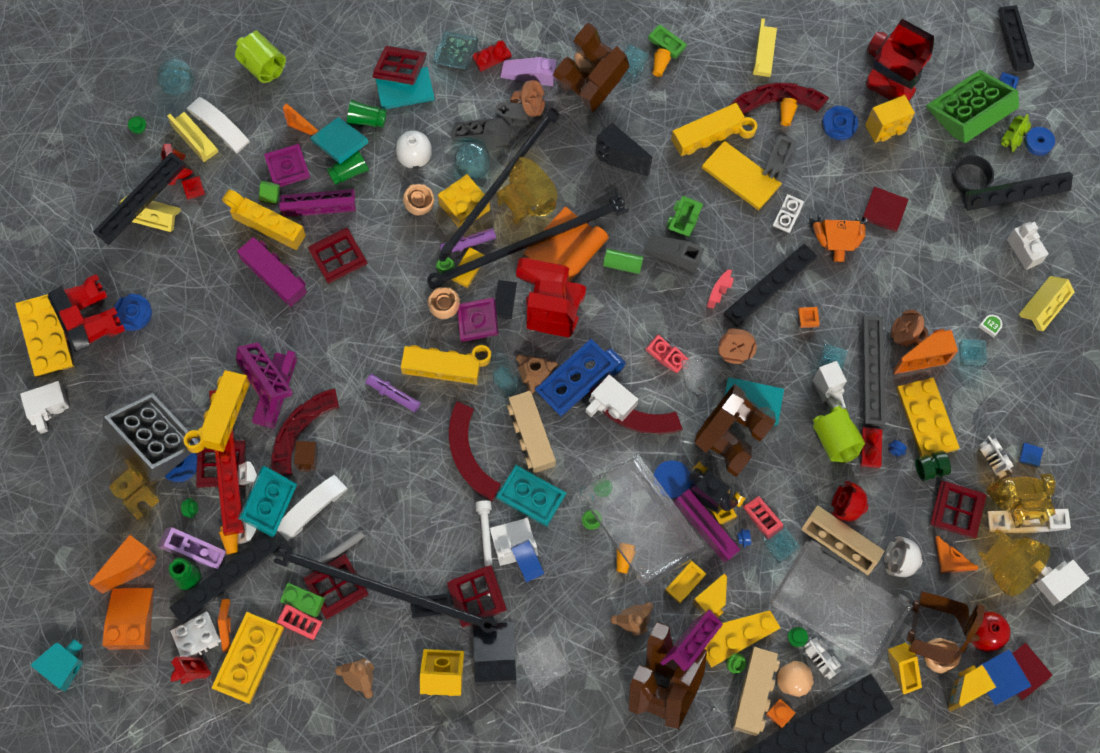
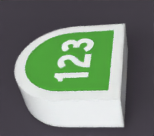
M988 315L979 325V328L994 338L1002 328V320L996 315Z

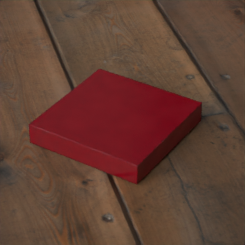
M874 186L862 220L867 218L869 223L897 232L909 199Z
M1026 643L1012 653L1031 684V687L1016 694L1021 701L1053 676Z

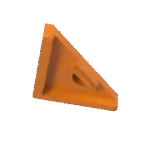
M285 103L283 112L288 126L311 136L319 131Z
M939 536L934 538L940 574L978 570L977 565L966 559L962 553L949 546Z
M222 599L217 620L223 652H228L231 646L229 633H231V617H228L231 601L229 599Z

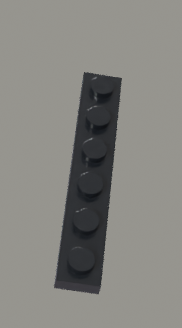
M171 152L93 233L109 246L186 167V164Z
M1064 172L967 191L965 193L964 207L967 211L1071 191L1073 174L1071 172Z
M803 244L724 311V315L738 327L817 258V255Z
M263 534L169 608L178 620L184 624L278 551L280 547L271 536Z

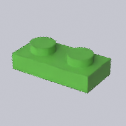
M660 24L648 36L649 41L660 49L668 50L671 53L670 56L674 59L687 47L685 42Z
M287 583L280 602L318 617L325 598L294 584Z

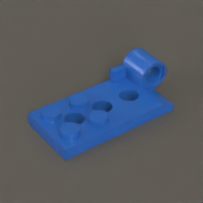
M590 339L537 386L535 391L562 417L602 380L604 381L608 375L614 376L624 368L626 362L613 349H608L604 352ZM593 361L595 366L592 369H587L585 367L587 362ZM574 374L581 375V379L577 382H573L571 377ZM559 387H566L567 391L564 394L560 395L557 393Z

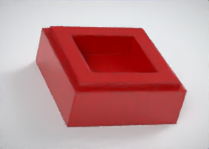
M199 176L181 181L187 200L205 195Z

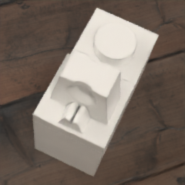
M1029 222L1015 228L1007 239L1025 270L1041 264L1049 254L1039 239L1040 236L1037 233L1038 226L1035 222Z
M835 361L819 367L812 381L823 404L827 403L831 409L837 406L845 409L846 406L842 394L844 393L843 387L847 381L838 362Z
M608 375L591 393V398L589 399L591 404L586 408L585 412L592 417L598 410L605 412L608 409L609 414L614 419L623 421L637 406L638 398Z
M59 381L20 394L26 417L32 426L36 425L37 431L40 434L48 432L46 421L52 418L51 414H60L65 409L70 408L64 387Z
M1040 560L1030 567L1036 574L1035 579L1037 582L1035 585L1053 606L1089 580V577L1074 560L1069 563L1063 561L1055 569L1046 567Z

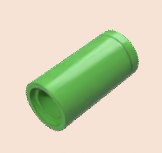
M607 248L603 267L640 274L644 256Z

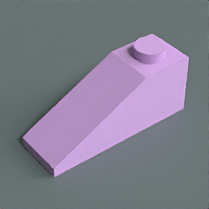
M542 57L506 60L503 63L501 78L523 82L536 80L541 85L553 86L555 80L553 73L556 69L557 60Z
M173 527L165 529L158 545L159 548L217 570L226 553L223 549Z

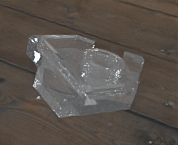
M710 358L682 360L681 362L685 388L699 399L703 398L724 370Z

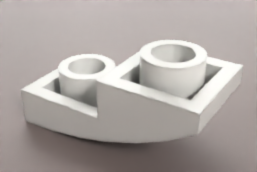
M787 194L773 227L790 233L804 201Z

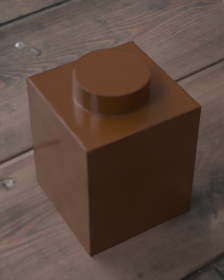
M296 441L294 465L299 471L310 472L311 470H316L318 454L316 442Z

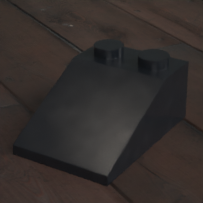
M611 123L597 136L595 154L600 161H604L610 166L648 176L650 174L653 157L614 123Z
M513 622L497 623V626H492V623L485 624L486 628H496L491 633H486L481 627L473 625L475 685L516 684Z

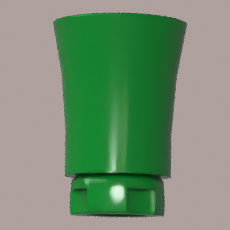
M351 99L347 114V124L384 128L387 110Z
M359 151L341 164L337 162L332 165L333 167L327 169L335 185L369 171Z
M182 558L174 559L169 564L170 576L179 589L191 590L199 584L201 571L198 566Z

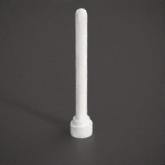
M478 501L475 503V507L481 519L484 566L486 567L492 565L488 514H490L492 508L491 501Z

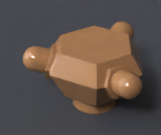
M522 354L516 356V360L520 365L518 369L522 381L527 385V391H531L532 394L535 392V388L559 366L556 361L550 362L547 358L532 355L524 356Z
M646 602L644 605H634L624 609L619 615H613L610 621L612 624H618L626 631H631L633 636L641 635L648 630L647 625L650 621L653 604Z
M363 658L336 667L335 673L342 676L344 682L353 690L363 692L366 698L373 696L371 688L374 666L369 660Z

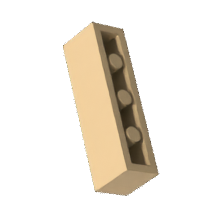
M531 391L509 397V404L506 407L509 416L513 415L515 422H512L515 433L520 434L519 445L522 451H526L527 457H525V462L528 469L531 468L534 474L555 467L556 460Z
M818 505L801 529L867 575L871 573L884 553V550Z
M757 647L751 650L732 727L733 730L757 736L759 732H763L766 722L763 719L764 711L768 712L770 700L767 699L769 691H773L775 680L772 677L773 673L778 671L780 660H777L778 653Z

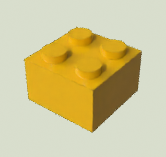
M903 95L873 107L865 126L875 143L878 141L884 142L891 138V136L904 134L915 112L906 96Z
M466 174L438 194V202L459 228L485 194ZM490 202L480 213L477 219L490 210Z

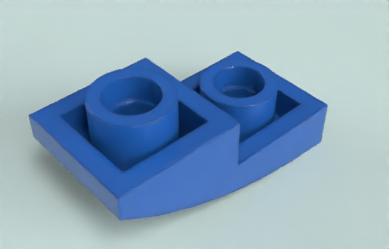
M529 539L511 547L526 582L544 574Z

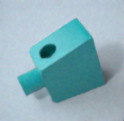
M75 639L66 648L57 642L30 666L57 688L66 692L83 665V661L76 657L83 645Z

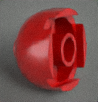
M845 481L844 483L846 484L843 487L839 486L833 496L831 506H835L834 512L831 511V514L843 521H855L868 510L867 494L858 484Z
M993 611L984 612L983 622L975 633L980 637V640L972 641L971 643L978 650L986 653L996 652L1004 648L1011 635L1010 625L1006 618Z

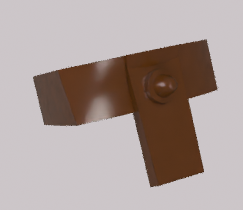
M921 591L918 599L913 601L911 611L914 612L912 629L909 630L906 640L910 642L908 651L942 664L950 665L959 658L961 653L966 652L969 643L980 640V637L975 633L983 622L984 606L977 603L971 616H969L967 604ZM919 606L952 614L956 617L966 636L965 643L957 652L915 639Z

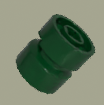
M943 450L933 452L930 456L926 454L915 458L916 471L922 481L934 479L935 476L943 477L951 474L950 460Z

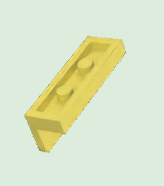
M761 18L753 75L770 77L777 28L764 26L765 19Z
M185 112L176 118L171 114L167 115L171 126L203 162H206L218 153L215 145Z
M152 201L132 222L172 232L174 230L175 216L180 213L181 208Z
M1050 276L1019 313L1020 317L1032 320L1038 331H1044L1075 293L1069 279Z

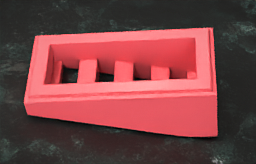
M760 496L743 506L744 510L768 541L784 530L783 523ZM758 505L761 506V508H759L755 512L752 511ZM765 511V514L763 516H761L760 518L757 517ZM768 518L771 519L767 523L763 524V522L766 521Z
M286 604L276 624L314 640L323 621ZM288 612H291L292 615L287 623L284 620ZM296 615L300 616L296 625L293 626L292 623ZM303 619H307L303 630L299 629ZM310 623H315L311 632H306Z

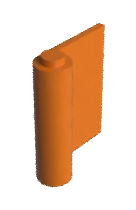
M565 206L543 231L578 216ZM586 223L528 247L523 255L528 259L567 266L569 268L567 282H571L609 239V236L602 228L598 226L592 228Z

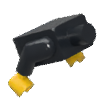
M699 461L693 467V471L689 476V482L693 485L690 491L709 509L718 515L721 510L729 511L736 506L740 507L746 497L739 495V492L736 491L734 496L730 498V489L710 472H706L708 467H705L701 463L702 461Z

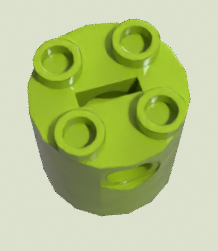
M255 30L245 38L241 37L237 40L235 58L261 83L271 82L281 75L286 64V57L259 31Z
M837 406L830 410V414L826 416L819 415L814 418L812 428L818 434L820 443L829 460L847 463L858 457L865 445V441L856 425L850 419L848 410Z

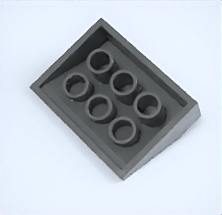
M153 393L103 418L102 432L149 484L168 474L192 453L187 450L184 444V436L189 431ZM193 438L189 445H197L199 442Z

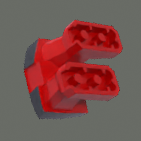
M904 19L900 20L894 31L889 35L884 32H876L867 48L869 54L876 57L874 59V67L866 80L867 88L889 100L905 95L907 100L910 101L916 92L915 85L921 78L922 69L931 58L934 35Z
M97 274L88 277L80 286L65 290L60 286L48 293V299L74 352L88 348L90 344L104 335L115 337L125 331L123 325L118 326L121 323L119 317L114 318L117 314L115 308L87 318H83L80 312L88 306L102 302L107 298L105 290L102 291L101 283H97L99 280Z

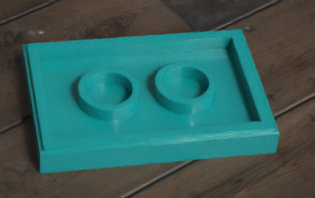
M422 67L414 85L376 79L381 108L384 110L435 100L428 67ZM413 70L400 71L399 73L411 75Z
M339 117L310 137L316 146L339 164L369 143L364 135Z
M728 377L724 396L736 384L745 391V395L759 408L768 407L774 411L776 422L773 426H778L784 395L783 388Z
M516 464L497 494L496 499L548 527L567 492Z
M262 466L238 519L271 537L275 536L297 487V483L266 466Z

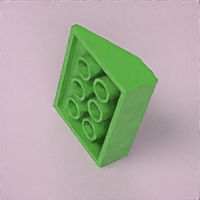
M979 70L926 104V108L953 137L963 143H967L1018 109L1019 94L1015 88Z

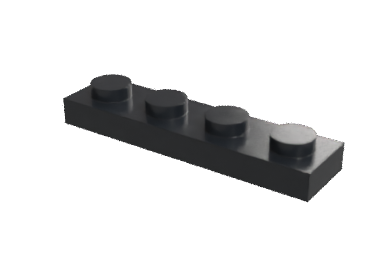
M1017 5L1000 7L998 13L1015 71L1033 69L1035 65Z

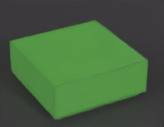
M261 181L259 200L277 204L280 185Z

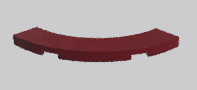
M771 83L758 86L756 89L743 93L730 105L737 103L745 116L761 105L782 101L784 98H792L797 103L819 112L829 100V97L813 88L798 86L795 83Z
M603 380L588 393L590 398L591 393L603 382ZM608 409L605 412L602 411L606 417L618 425L639 433L664 435L683 430L676 412L648 414L633 409L621 421L620 419H614L609 414Z
M335 388L314 395L304 404L299 405L285 420L275 439L271 457V469L282 476L293 475L292 456L296 441L301 433L317 417L339 408Z
M457 401L449 424V444L453 461L461 477L480 496L493 502L501 483L489 477L475 461L468 439L469 424L474 409Z

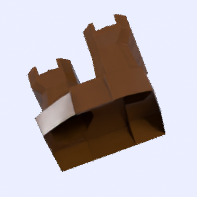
M587 23L576 35L573 42L578 54L589 61L594 70L590 75H587L579 69L575 61L567 56L555 69L553 77L560 88L564 91L572 90L580 98L583 105L591 112H594L616 87L630 65L627 55L618 46L611 49L603 44L597 28Z
M734 384L697 432L695 443L705 453L711 449L723 456L727 471L736 477L751 459L752 446L738 437L731 430V426L735 421L749 429L752 437L760 442L773 427L776 419L774 411L768 407L759 408L745 395L743 389Z
M657 622L648 639L646 666L639 665L630 684L629 711L635 714L648 711L665 719V726L679 729L703 679L707 650L704 649L686 671H683L673 659L662 665L660 662L673 647L669 625ZM653 671L670 680L668 688L657 685Z

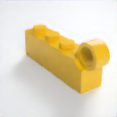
M734 103L673 130L671 140L680 156L691 155L697 149L706 148L718 140L722 141L733 133H739L741 137L746 139L752 138L757 130V122L750 117L744 118L737 103ZM749 125L753 130L746 131L742 126Z
M228 189L222 198V201L231 208L230 213L234 220L294 250L298 249L306 236L302 225L247 198H243L233 190Z
M417 345L405 346L401 372L406 375L477 385L480 367L490 363L491 351L485 345L476 346L472 353H467L466 355L452 350L443 352L437 348L422 349ZM478 352H485L488 355L484 360H478L475 356Z
M224 370L223 375L218 379L216 393H213L211 396L210 408L204 414L202 428L200 427L198 431H189L184 436V444L188 451L198 453L206 447L224 452L250 385L247 375ZM193 438H200V442L197 445H189Z

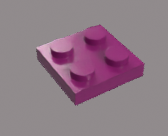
M299 144L264 154L274 184H279L282 187L310 178Z
M493 297L459 305L458 321L460 340L462 342L499 335L496 303Z

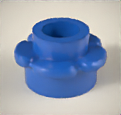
M893 440L892 443L888 444L889 452L894 456L899 457L906 454L907 447L900 441Z
M741 528V532L737 533L739 545L743 544V547L746 548V546L751 545L749 529L743 530Z

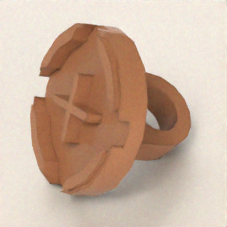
M536 80L525 82L522 91L512 93L510 102L522 103L528 116H540L545 107V100H542V95H544L542 85Z
M912 309L904 311L901 318L898 317L894 321L891 337L894 338L893 341L900 346H908L912 343L920 344L928 338V330L924 326V318L918 311Z
M736 328L729 329L718 343L719 354L723 360L732 364L744 363V360L748 358L750 360L757 349L754 336L747 331Z

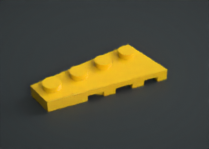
M771 611L722 623L721 628L704 648L707 650L706 661L709 667L712 668L728 659L732 654L739 653L779 630L780 626Z

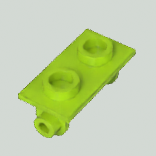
M1026 114L1025 118L1018 115L1013 119L1009 130L1006 131L1001 139L1002 146H1011L1012 152H1014L1017 146L1021 145L1024 134L1028 133L1031 127L1029 114Z

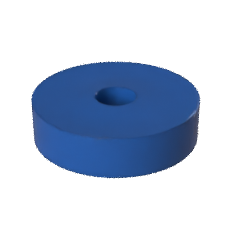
M1035 127L1026 135L1024 140L1025 147L1030 153L1043 156L1053 149L1055 137L1047 128Z

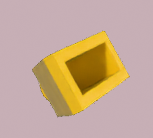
M723 574L692 602L702 614L710 609L718 618L724 613L722 609L726 605L727 576Z
M903 643L887 649L891 669L903 695L922 688L918 657L915 653L908 651L909 645Z

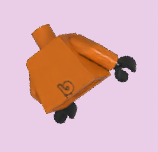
M818 215L817 220H813L812 216H810L809 224L813 227L820 245L826 251H834L833 262H845V251H854L864 240L867 218H864L863 222L859 221V216L856 217L855 221L822 220L821 224V215Z

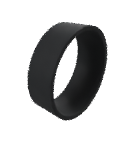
M968 155L956 163L953 172V183L962 193L965 194L967 191L977 190L965 187L957 178L956 170L966 164L976 165L984 171L987 177V183L984 188L992 184L994 170L986 159L976 155Z

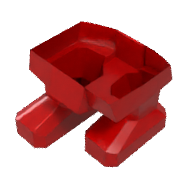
M519 258L516 277L534 286V291L529 292L528 297H526L527 329L568 338L572 336L579 321V317L576 315L580 304L584 302L586 286L567 282L569 276V268L567 266Z

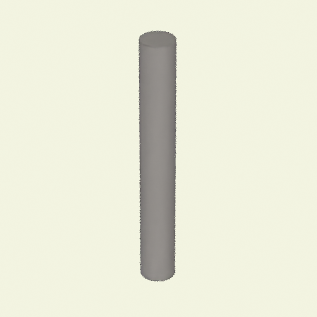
M360 530L317 561L325 564L329 563L365 537Z

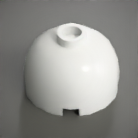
M407 131L399 136L396 142L395 152L397 159L408 168L425 165L432 154V147L428 137L419 131Z
M897 536L895 537L897 540L895 542L891 541L886 549L884 563L888 562V569L885 568L889 575L909 577L922 565V554L919 546L914 541Z

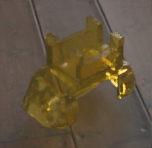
M525 157L519 158L509 173V184L496 193L499 199L497 204L501 206L505 203L512 211L513 223L515 225L528 215H531V217L536 215L538 217L550 214L556 209V201L558 199L556 187L549 176L535 162Z
M125 458L123 462L129 469L110 484L109 488L114 496L118 499H123L122 503L139 520L143 514L137 508L138 502L145 501L153 508L160 501L144 484L147 480ZM123 482L128 485L124 490L120 488V484ZM139 487H141V489H139V490H138L134 495H132L127 501L125 500V499H126L128 496H130L134 491H136Z
M1041 474L1042 480L1033 477L1001 479L988 486L986 493L1001 509L1010 510L1015 528H1020L1023 521L1039 519L1041 525H1045L1049 521L1046 509L1049 517L1056 514L1050 498L1055 493L1056 485L1052 474Z
M996 529L995 532L1000 535L999 539L987 554L980 551L978 555L994 566L992 569L995 573L993 578L1006 595L1016 596L1027 590L1041 574L1050 557V547L1045 543L1024 536L1022 539L1016 538L1013 540L1003 531Z

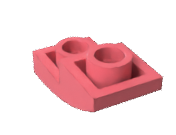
M728 269L716 282L707 307L714 309L715 304L720 303L722 293L726 294L727 288L732 287L734 279L730 277L732 270Z
M656 335L645 348L650 355L675 373H678L688 361V358L675 346H670L660 335Z

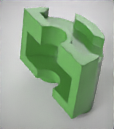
M682 196L681 201H676L673 209L676 211L675 216H670L666 227H669V230L690 237L699 218L703 203Z

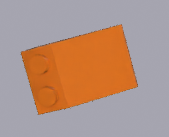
M944 329L934 331L933 334L900 359L893 370V374L948 364L958 352L952 330L945 331Z
M129 535L89 584L103 594L143 575L147 570H151L156 563L157 557L142 543Z
M154 588L112 589L104 623L102 646L108 650L150 649Z

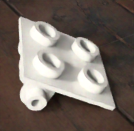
M988 436L991 442L989 444L986 441L979 445L981 447L980 451L985 458L991 455L986 459L987 461L996 456L999 457L989 465L996 464L992 469L996 476L1002 478L1007 475L1005 471L1009 470L1012 473L1011 467H1013V464L1007 455L1002 456L1000 453L1003 449L997 439H991Z
M528 518L490 528L500 566L517 562L511 547L528 539L536 556H538L537 545L533 538Z
M207 611L171 630L181 657H196L198 653L202 655V650L208 652L207 648L211 649L219 646L221 642L220 636L217 634Z
M816 637L804 646L805 652L811 659L819 654L813 660V663L819 658L823 659L816 666L817 668L824 662L826 663L819 669L824 677L830 680L842 671L839 668L841 666L840 662L835 656L831 657L826 651L828 647L822 639L818 640Z

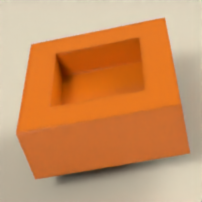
M818 307L798 308L800 328L819 327Z
M781 699L766 713L781 729L795 714Z

